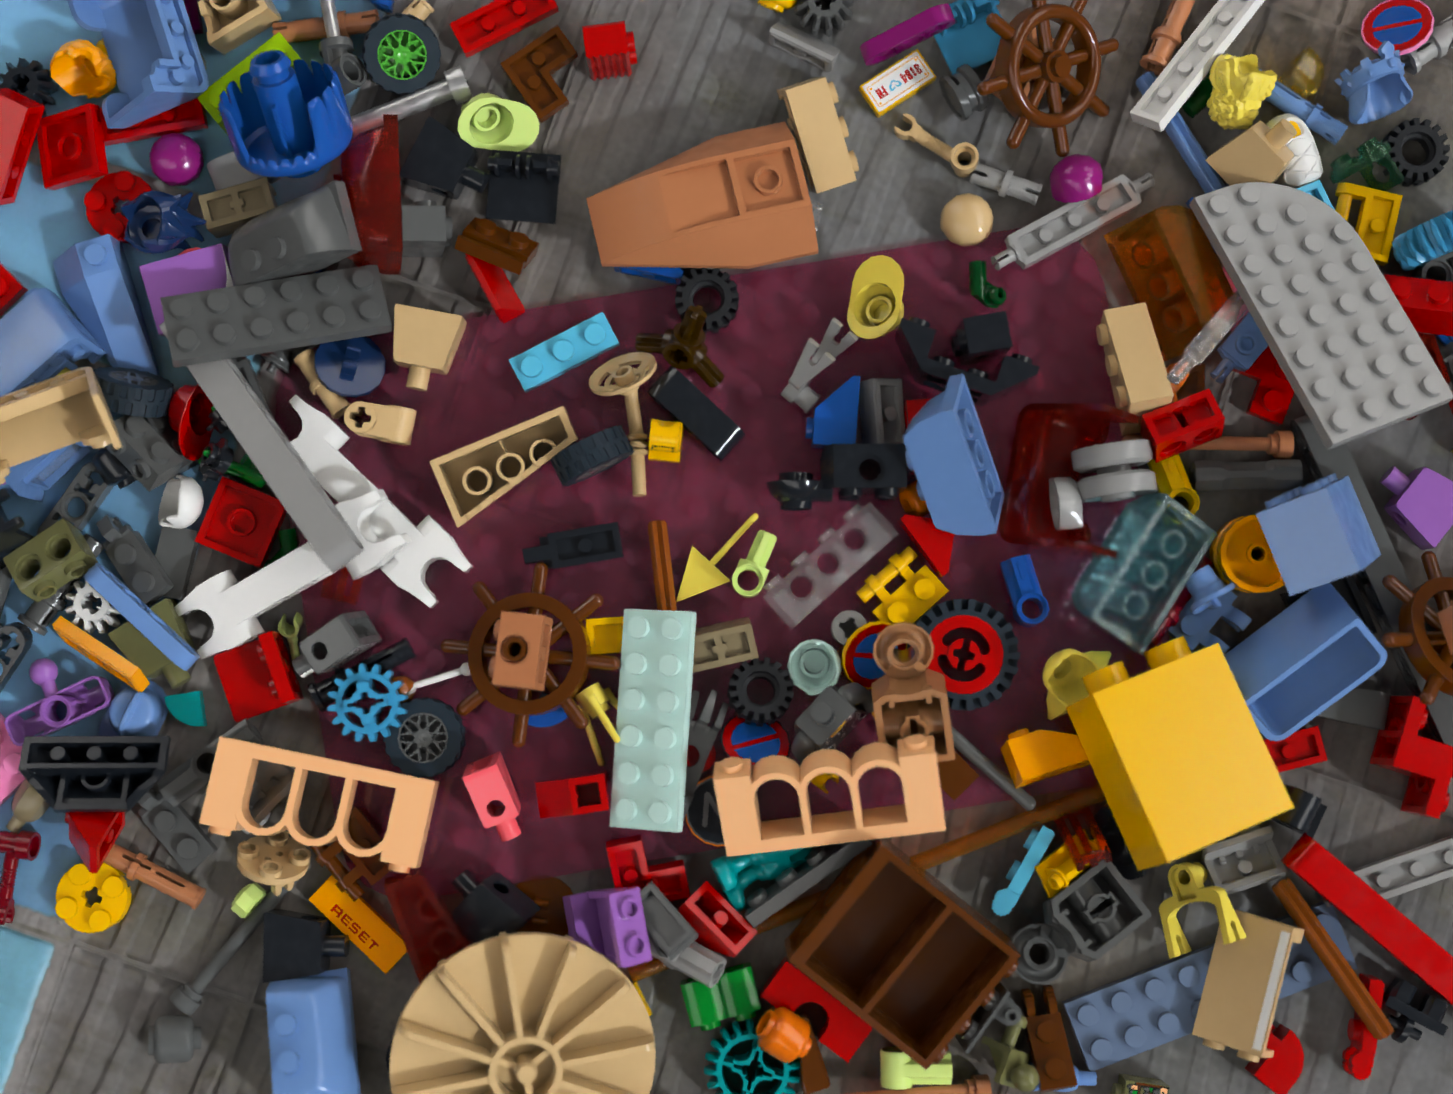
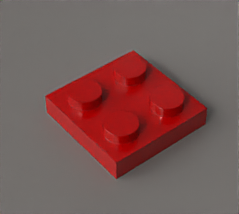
M87 103L41 118L37 130V139L45 189L55 191L109 174L99 105Z
M222 476L194 542L262 569L287 511L279 499Z

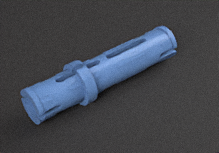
M1278 81L1275 82L1271 95L1265 98L1267 102L1284 113L1298 116L1309 129L1324 137L1334 146L1348 128L1346 124L1323 111L1322 105L1319 103L1314 105Z

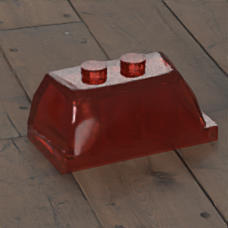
M383 114V125L361 132L351 139L349 146L340 154V174H333V181L345 182L362 251L347 258L358 267L377 265L381 274L400 275L403 240L398 115Z

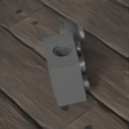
M1104 857L1101 860H1097L1070 882L1067 888L1062 889L1052 898H1048L1042 903L1043 924H1030L1021 928L1012 938V943L1021 955L1018 958L1019 964L1015 973L1027 982L1048 984L1056 980L1065 970L1069 955L1085 962L1098 960L1153 915L1110 859ZM1033 944L1038 945L1044 952V959L1039 965L1031 961L1029 957V950Z

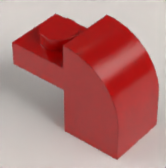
M1279 1024L1277 1028L1272 1025L1266 1048L1274 1050L1273 1058H1260L1259 1063L1250 1061L1245 1069L1275 1094H1287L1302 1073L1304 1052L1298 1037L1293 1031L1282 1024Z

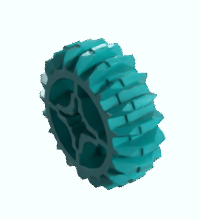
M753 1018L746 1020L747 1028L741 1029L739 1021L734 1020L732 1025L735 1033L733 1034L725 1027H722L720 1034L725 1040L724 1042L712 1038L710 1044L718 1052H706L705 1059L715 1064L705 1066L704 1074L715 1076L707 1081L708 1089L720 1087L715 1094H752L756 1084L760 1081H773V1079H777V1083L770 1090L761 1094H795V1090L788 1082L800 1083V1075L791 1072V1070L800 1069V1060L795 1059L792 1062L783 1063V1069L774 1067L773 1063L767 1062L762 1056L763 1050L758 1045L756 1028H753ZM754 1039L747 1053L742 1055L733 1054V1056L727 1055L728 1051L737 1043ZM757 1051L758 1067L763 1066L762 1070L756 1069L748 1083L747 1067L743 1068L742 1066L750 1065ZM722 1066L730 1067L731 1071L740 1074L743 1079L741 1092L735 1090L727 1082Z

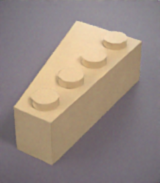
M272 0L198 1L200 13L204 17L208 31L206 32L208 43L223 55L268 29L274 22L278 23L282 20Z

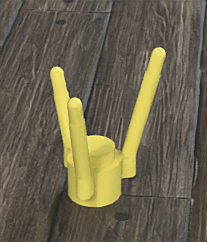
M596 682L578 693L575 699L579 704V708L588 718V725L585 730L597 764L603 766L604 760L589 715L592 719L599 717L612 740L618 743L620 737L605 713L611 709L608 702L617 710L618 700L609 687L603 689L600 683Z

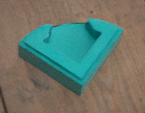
M203 691L164 696L168 710L177 720L190 726H207Z

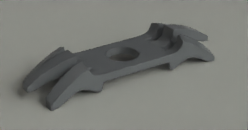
M711 689L697 721L692 719L694 718L700 692L693 690L691 694L688 745L697 748L699 760L695 765L689 766L686 769L683 820L693 800L699 778L729 706L728 703L722 702L712 727L707 726L710 722L718 692Z

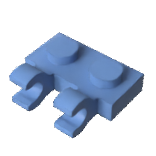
M1232 591L1218 599L1222 604L1216 609L1212 604L1198 614H1192L1190 611V606L1194 604L1191 597L1179 614V622L1176 626H1171L1167 633L1174 639L1184 636L1191 651L1197 645L1204 649L1218 643L1223 654H1225L1230 647L1221 639L1212 635L1209 630L1219 618H1222L1237 632L1244 631L1252 619L1231 605L1238 597Z

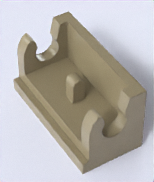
M267 177L198 196L204 220L207 221L206 228L216 238L233 234L237 228L278 206L274 197L277 194Z
M749 616L696 628L693 673L759 658Z

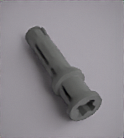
M85 534L84 538L96 558L104 550V547L98 540ZM83 576L73 579L59 588L52 597L43 599L38 603L34 601L25 614L20 613L17 619L33 631L45 636L48 632L46 629L48 624L58 611H64L66 608L65 595L72 591L74 588L73 583L80 581Z

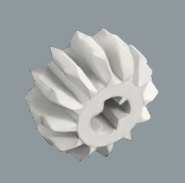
M86 580L85 583L81 581L73 583L77 593H67L65 595L68 600L73 601V605L68 606L65 611L67 614H76L72 620L74 625L77 627L83 625L84 631L90 634L96 629L100 634H105L108 632L109 625L113 627L121 625L120 620L116 616L121 613ZM95 598L102 600V606H97L99 610L92 608V602H97Z

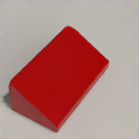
M465 254L466 261L501 323L505 324L523 314L525 308L503 269Z

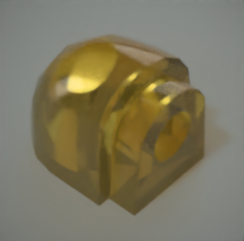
M1310 46L1306 47L1294 58L1278 82L1290 88L1304 99L1315 95L1324 79L1322 59Z

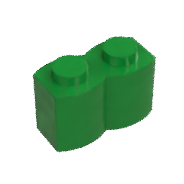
M750 962L724 968L723 975L712 988L703 985L691 977L681 980L680 983L691 1027L700 1026L701 1031L721 1026V1020L725 1018L735 1017L736 1021L751 1019L756 1016V1010L762 1008Z

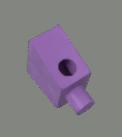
M1392 466L1380 480L1382 485L1394 493L1385 505V511L1421 550L1435 548L1453 525V481L1427 467L1415 469L1409 476H1406L1395 466Z

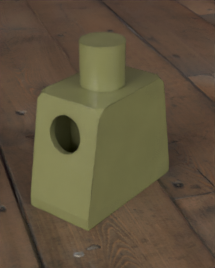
M165 598L150 607L152 611L196 651L183 615L178 617L174 609L178 604L175 599ZM129 621L108 633L113 643L131 663L140 668L146 678H156L164 674L172 689L183 685L191 679L188 671L174 664Z

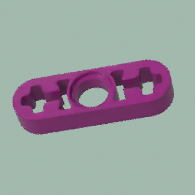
M944 3L933 6L864 42L859 48L865 65L869 66L884 62L953 26L956 20L950 4Z

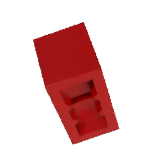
M1208 388L1143 414L1140 434L1143 439L1151 441L1153 460L1157 463L1222 437L1225 417Z

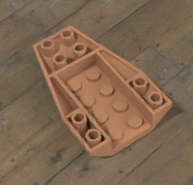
M785 121L716 136L586 198L602 267L750 269L814 255L819 252L812 203L795 138Z

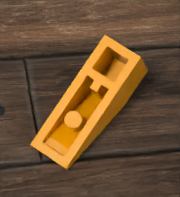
M1024 728L1009 734V740L1000 748L1016 789L1090 765L1080 739L1075 734L1042 729L1029 733L1028 728Z

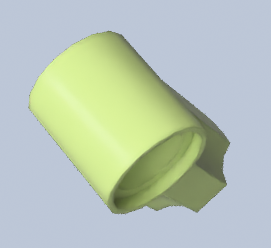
M884 1047L880 1049V1086L882 1088L899 1090L912 1088L913 1085H952L953 1065L950 1051H947L941 1061L936 1064L933 1062L926 1070L898 1047Z

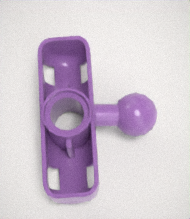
M48 658L35 660L29 668V677L33 683L41 686L45 698L7 716L5 727L13 744L23 746L24 736H35L43 731L44 733L38 736H49L63 728L75 725L80 720L95 714L101 709L109 707L112 699L115 697L111 684L102 676H90L59 691L55 682L58 676V667L54 661ZM93 679L99 682L100 685L89 690L84 685L85 682ZM60 702H63L67 707V715L63 720L58 717L56 712ZM28 710L36 714L26 720L19 715Z

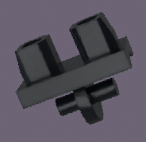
M1395 977L1386 992L1383 993L1382 1001L1383 1005L1400 1013L1398 1018L1391 1014L1386 1016L1394 1030L1391 1033V1038L1398 1043H1403L1408 1037L1418 1041L1422 1036V1031L1414 1027L1415 1022L1444 1036L1448 1026L1441 1022L1445 1016L1448 1004L1426 993L1418 1010L1411 1007L1409 1004L1417 987L1399 977Z

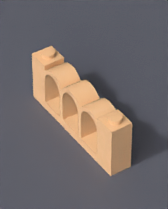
M913 734L905 739H898L897 747L887 743L874 742L856 751L852 759L845 753L835 749H821L812 752L804 758L801 765L795 760L781 755H771L762 758L753 766L751 758L729 757L721 762H714L713 783L727 857L946 831L934 735ZM874 767H887L894 770L900 776L905 804L862 809L858 784L861 775ZM823 773H834L841 776L849 785L853 810L812 815L807 789L810 780ZM772 779L784 780L790 783L796 789L799 796L802 817L761 821L756 792L758 787Z
M220 736L199 824L209 825L208 832L223 836H231L232 830L239 831L243 830V828L247 832L259 836L276 835L288 829L289 834L297 842L306 846H322L338 839L339 844L353 855L370 857L381 853L380 861L389 863L388 870L409 874L411 868L421 867L439 781ZM259 760L295 767L286 810L282 819L271 827L259 825L252 818L249 810ZM309 770L346 778L336 822L333 829L321 838L308 835L302 829L299 822V811ZM358 780L396 788L386 834L383 840L373 848H364L357 845L349 833V819Z

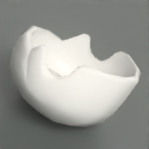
M177 474L176 478L179 479L167 481L159 507L158 524L165 527L182 529L192 525L201 515L204 498L202 488L194 478Z

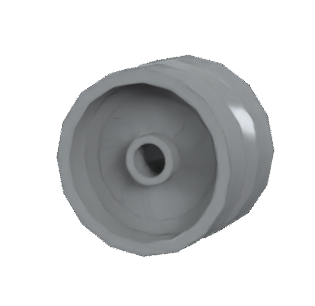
M1148 439L1099 444L1071 452L1074 471L1081 474L1097 473L1095 476L1086 477L1077 482L1082 503L1121 501L1158 490L1155 472L1149 469L1131 470V467L1144 465L1153 459L1151 441Z

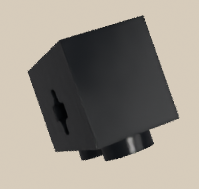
M1006 311L963 318L955 330V336H951L953 356L960 357L961 366L1002 359L1013 346Z

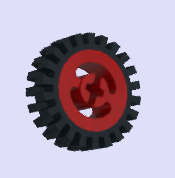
M953 599L933 606L918 619L915 625L922 627L930 635L934 645L933 658L927 668L944 675L949 709L968 711L980 707L983 708L990 705L989 703L998 700L1003 696L1002 693L1010 688L1012 685L1011 681L1018 672L1017 663L1020 660V652H1018L1017 644L1019 642L1017 636L1013 633L1014 628L1010 622L1005 620L1004 615L1000 611H996L985 602L982 603L974 599ZM956 628H968L975 631L982 637L987 648L986 653L981 654L978 645L974 641L968 640L966 651L971 653L970 660L963 661L961 670H971L977 664H980L982 671L973 679L966 681L951 679L941 670L938 663V657L944 655L948 665L957 669L959 658L953 656V652L955 649L962 648L964 639H955L948 645H944L942 642L943 637L949 631Z

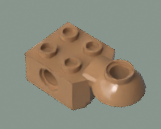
M898 622L887 626L879 633L873 647V656L876 664L886 673L871 684L878 742L897 747L898 739H905L913 734L934 735L937 762L956 760L945 678L943 674L927 668L934 653V645L930 635L922 627L909 622ZM901 643H907L911 645V647L906 650H898L895 648V646Z

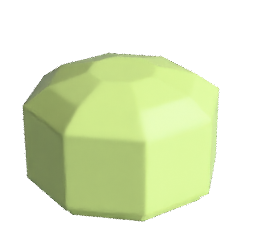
M257 882L246 885L235 896L231 910L241 918L248 917L267 895V891Z

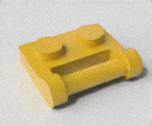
M1347 182L1338 183L1335 193L1338 197L1335 211L1348 221L1352 199L1361 201L1355 231L1366 245L1376 264L1385 265L1388 263L1403 195Z

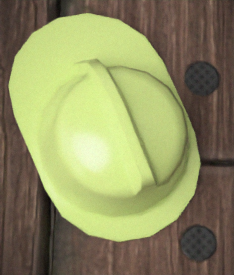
M481 93L472 97L466 104H462L457 130L460 138L472 147L519 152L527 149L534 143L539 134L540 123L536 113L529 106L517 101L502 99L491 93Z

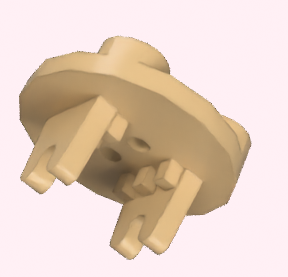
M287 831L276 835L255 836L239 843L236 857L237 867L245 877L252 881L271 885V892L275 896H279L282 892V887L290 891L293 888L294 882L306 874L310 866L311 852L303 844L289 837Z

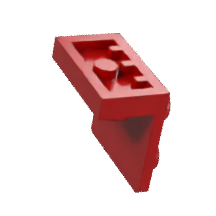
M269 631L258 635V640L219 653L213 657L235 722H241L245 718L250 719L304 699L283 636L277 631Z

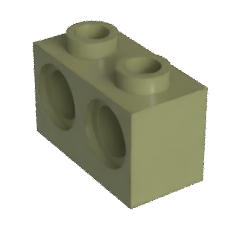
M64 518L2 558L20 592L37 603L52 597L59 588L71 580L83 576L89 568L98 563L81 531Z

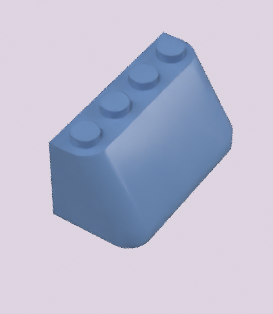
M1329 582L1311 589L1226 653L1224 657L1258 730L1270 741H1281L1292 735L1379 671L1387 660V652Z

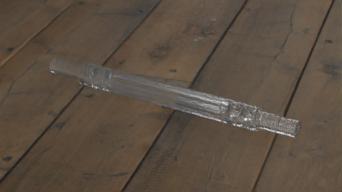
M1237 290L1184 349V356L1167 374V378L1171 383L1179 384L1195 364H1201L1248 310Z

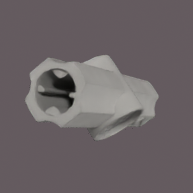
M648 934L651 956L660 960L667 968L676 969L709 988L717 984L723 975L727 961L713 951L693 942L671 961Z

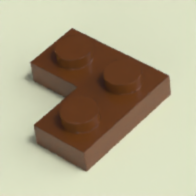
M556 25L501 62L500 65L526 104L536 113L540 123L569 105L568 99L551 75L576 59L578 54L560 27Z

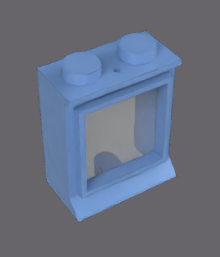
M79 441L10 467V473L5 477V482L18 496L43 502L44 490L48 491L94 449L92 446L82 445V442Z

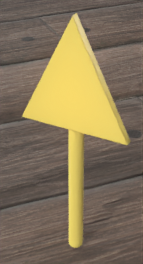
M753 513L710 561L692 546L676 603L731 581L715 565L758 519L757 513Z

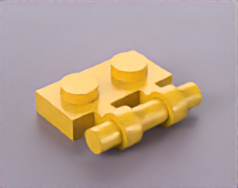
M910 546L905 548L899 555L894 553L888 559L889 563L875 576L873 574L868 576L864 580L865 585L856 592V595L863 603H866L874 595L882 602L872 611V614L879 621L891 624L898 622L914 623L949 592L926 564L916 573L909 568L908 565L918 557ZM899 574L905 582L890 595L884 586Z

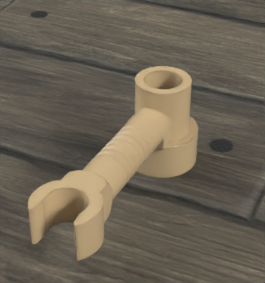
M903 114V120L912 126L909 131H902L900 128L894 127L895 135L899 139L911 140L927 149L929 148V150L950 162L955 174L959 177L970 176L978 165L979 153L974 145L967 142L959 143L954 148L946 145L940 139L923 130L917 124L916 119L910 114ZM967 161L969 164L962 165L959 162Z

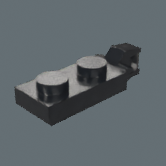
M618 522L549 533L547 536L539 538L540 546L522 549L526 565L543 562L547 565L548 569L553 570L624 558Z

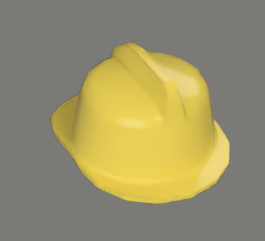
M884 255L872 256L862 262L855 272L847 322L850 330L860 338L876 339L886 336L887 333L897 328L904 316V305L902 302L904 274L900 265L893 258Z

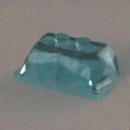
M1154 493L1144 495L1128 503L1073 589L1072 598L1074 606L1085 617L1134 653L1143 655L1213 542L1217 532L1168 494Z

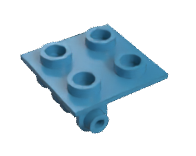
M957 0L950 4L956 22L950 28L934 35V38L952 75L963 64H968L972 69H975L994 60L1001 36L987 26L986 17L991 13H996L1001 17L996 7L1000 3L999 0Z

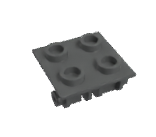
M1001 981L995 986V994L989 1003L984 1007L979 1006L971 1015L972 1021L966 1031L961 1035H955L967 1054H969L994 1017L1007 1026H1014L1021 1019L1020 1008L1009 997L1011 993Z

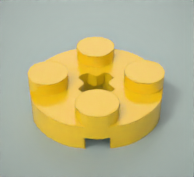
M104 862L97 874L90 873L84 863L72 866L62 876L57 886L56 914L61 919H64L71 928L80 932L95 933L109 929L124 918L131 904L132 893L130 886H127V881L123 877L125 874ZM93 887H97V894L102 897V901L90 905L85 897L86 891H91Z

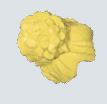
M1222 54L1215 59L1209 70V79L1213 88L1210 93L1211 96L1207 100L1208 114L1211 116L1210 119L1214 122L1217 121L1218 125L1224 130L1228 128L1246 130L1252 126L1253 120L1258 116L1261 101L1271 95L1278 75L1273 70L1259 71L1258 58L1255 54L1243 57Z

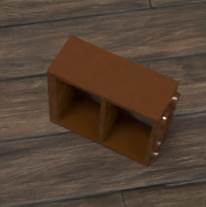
M888 839L871 840V846L848 862L784 940L788 961L927 1070L933 1062L936 1064L942 1060L948 1051V1043L956 1034L961 1035L966 1031L972 1021L971 1015L979 1006L984 1007L989 1003L995 994L994 988L1003 977L1008 978L1013 974L1019 964L1018 958L1021 955L1004 932Z

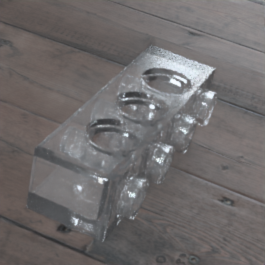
M858 502L843 516L847 522L836 531L831 526L816 540L820 546L813 553L809 554L804 550L790 563L793 570L785 578L778 574L763 587L767 592L762 597L763 601L789 630H792L899 534L871 502L864 507ZM858 531L861 533L864 544L860 549L853 550L847 547L844 541V536L847 532ZM824 554L834 556L837 560L836 571L829 574L822 572L817 564L818 558ZM796 578H805L811 585L810 594L802 598L795 596L791 591V582Z

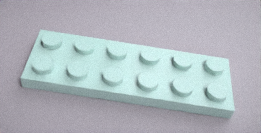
M624 609L616 732L620 737V741L615 743L609 827L665 832H682L696 612Z

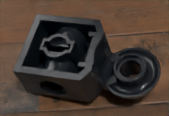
M904 443L825 445L822 457L820 458V480H813V473L785 472L779 473V480L769 481L766 485L771 495L780 502V510L784 511L812 510V502H832L833 495H838L839 501H858L862 495L874 494V500L876 501L895 500V497H898V494L907 488L906 447ZM863 466L872 468L875 471L876 479H864L860 475L859 468Z

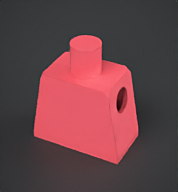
M496 752L467 764L462 779L484 828L487 829L495 826L502 842L519 836L522 832L515 817L520 814L521 803L501 752ZM499 800L503 802V805L498 806L491 801Z

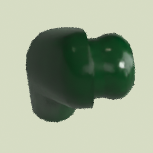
M1210 71L1194 90V95L1182 106L1184 112L1191 118H1194L1207 106V100L1210 98L1213 88L1209 79Z
M976 260L969 262V291L971 295L987 308H997L1002 305L1006 300V292L1002 287L998 288L987 281L986 261Z

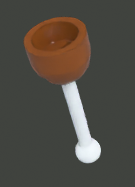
M465 662L460 668L416 682L406 676H396L391 681L393 683L403 681L404 683L398 689L399 694L408 695V699L400 701V705L413 699L418 688L459 675L470 676L471 674L468 662Z

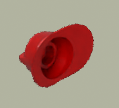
M199 384L183 385L177 389L171 398L168 409L169 424L178 433L181 453L186 459L191 461L201 457L204 448L210 442L213 429L209 432L205 430L211 422L207 416L212 411L213 404Z

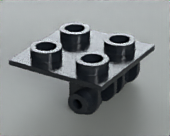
M492 150L491 156L488 157L490 177L486 219L556 224L561 155Z

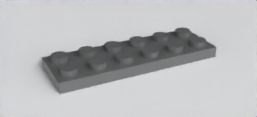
M377 264L160 298L174 368L392 332V324Z

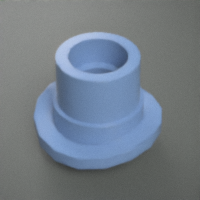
M1210 565L1204 566L1183 581L1194 601V604L1190 606L1192 614H1198L1212 604L1217 609L1222 605L1218 599L1236 587L1234 582L1225 585Z

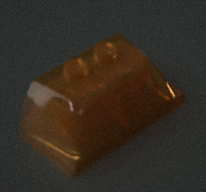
M1180 205L1161 206L1103 235L1135 304L1146 302L1164 362L1223 337L1233 326L1239 311L1238 301L1209 239L1191 209Z

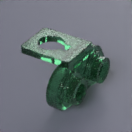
M1375 136L1356 148L1359 153L1357 157H1350L1347 152L1329 164L1332 168L1329 179L1333 185L1358 171L1370 188L1387 191L1404 180V176L1388 153L1392 150L1388 141L1383 142L1381 140L1378 142ZM1376 161L1378 165L1388 169L1390 178L1387 182H1379L1374 178L1372 174L1373 162Z

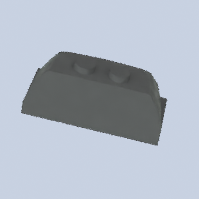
M335 180L268 210L237 228L227 245L233 286L312 274L362 251L345 182Z

